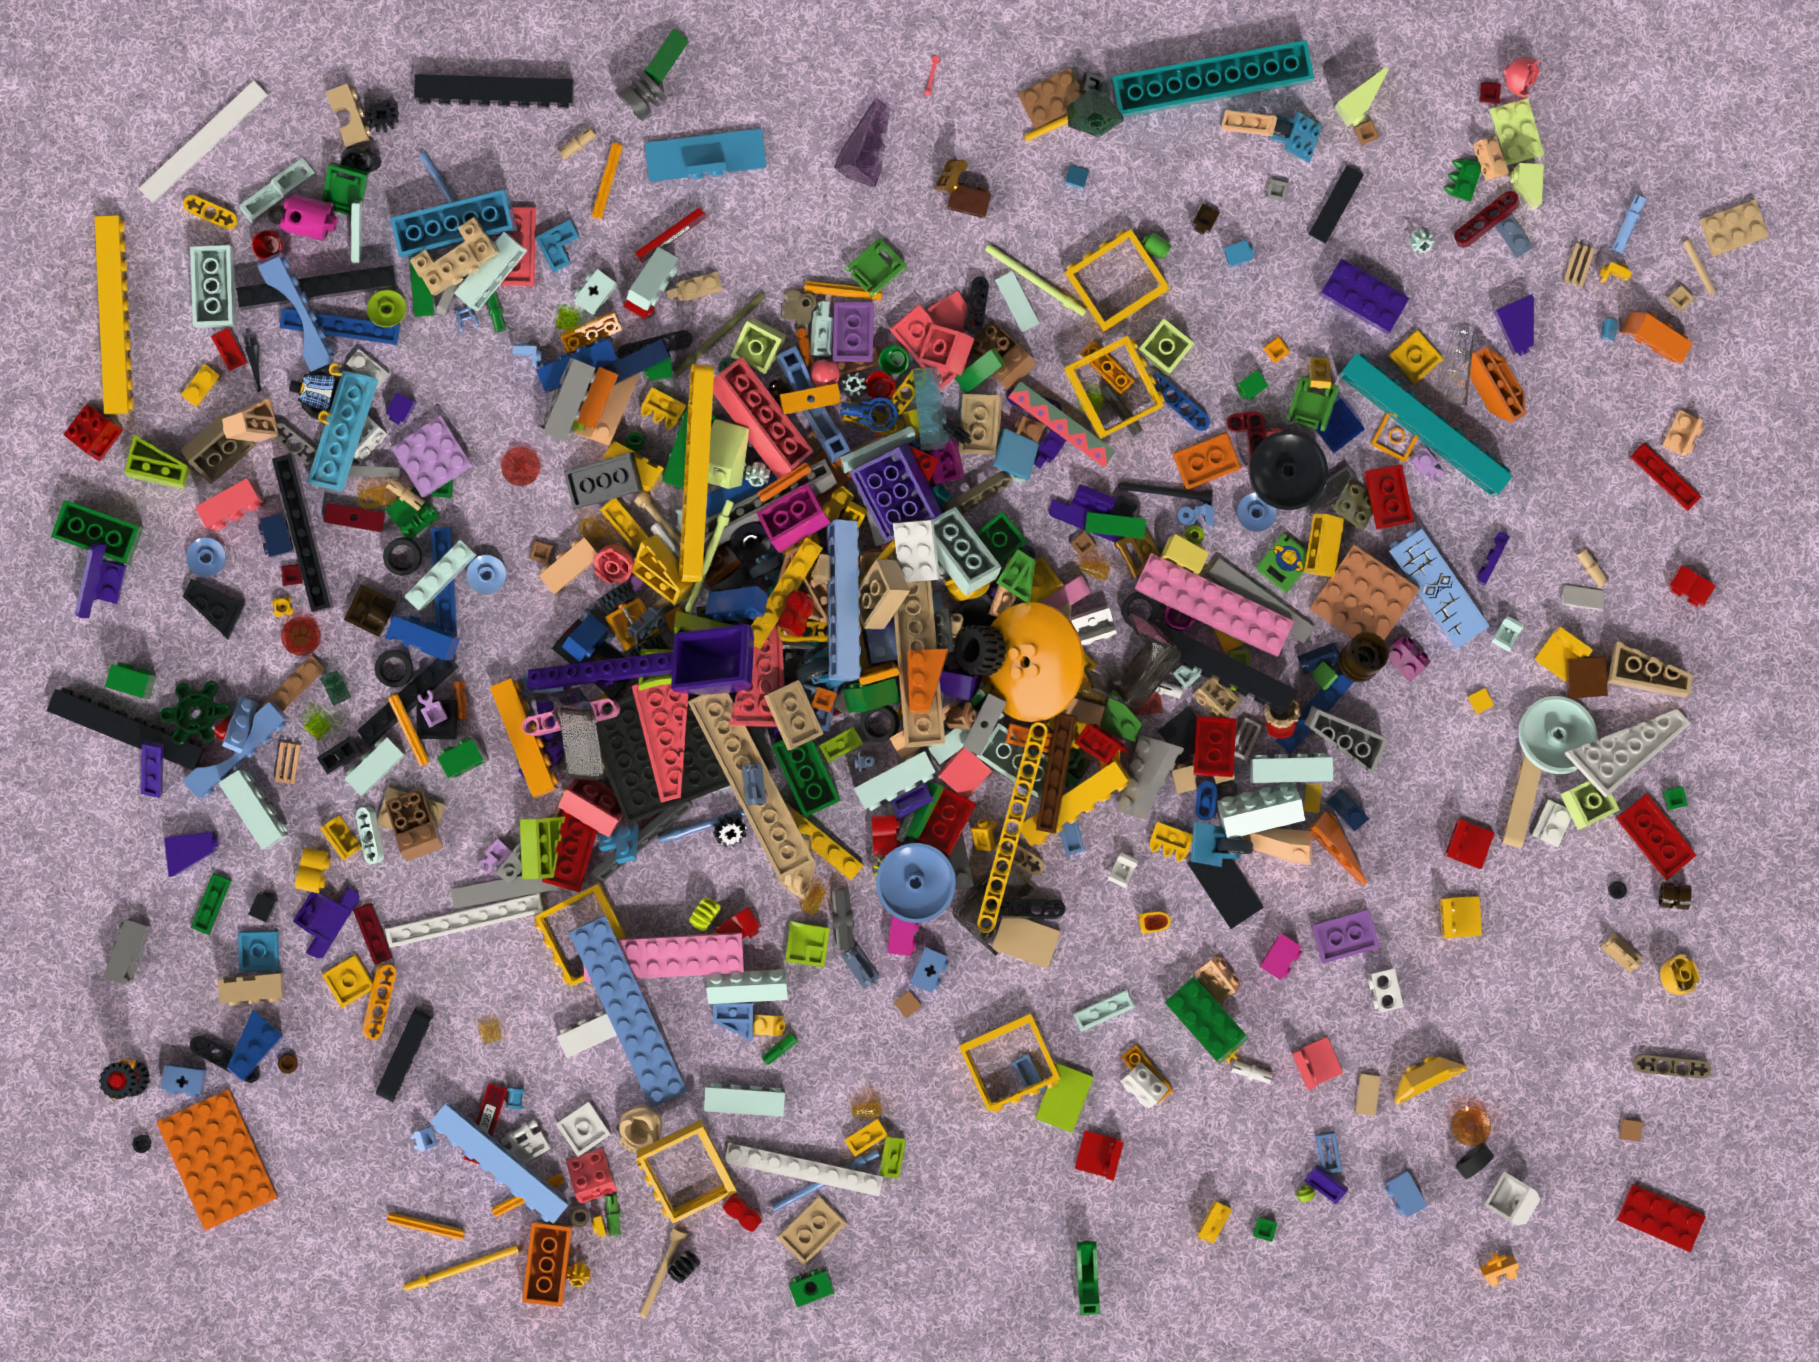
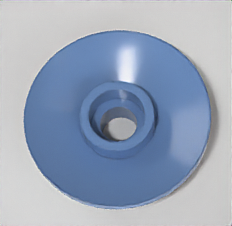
M1255 493L1246 495L1238 504V520L1249 531H1264L1276 519L1277 510L1265 504ZM1254 509H1258L1260 511L1259 516L1253 515L1252 512Z
M207 537L199 538L189 546L186 553V562L194 574L201 577H211L219 573L224 567L226 553L223 546L217 540ZM205 554H209L211 556V559L209 561L204 560Z

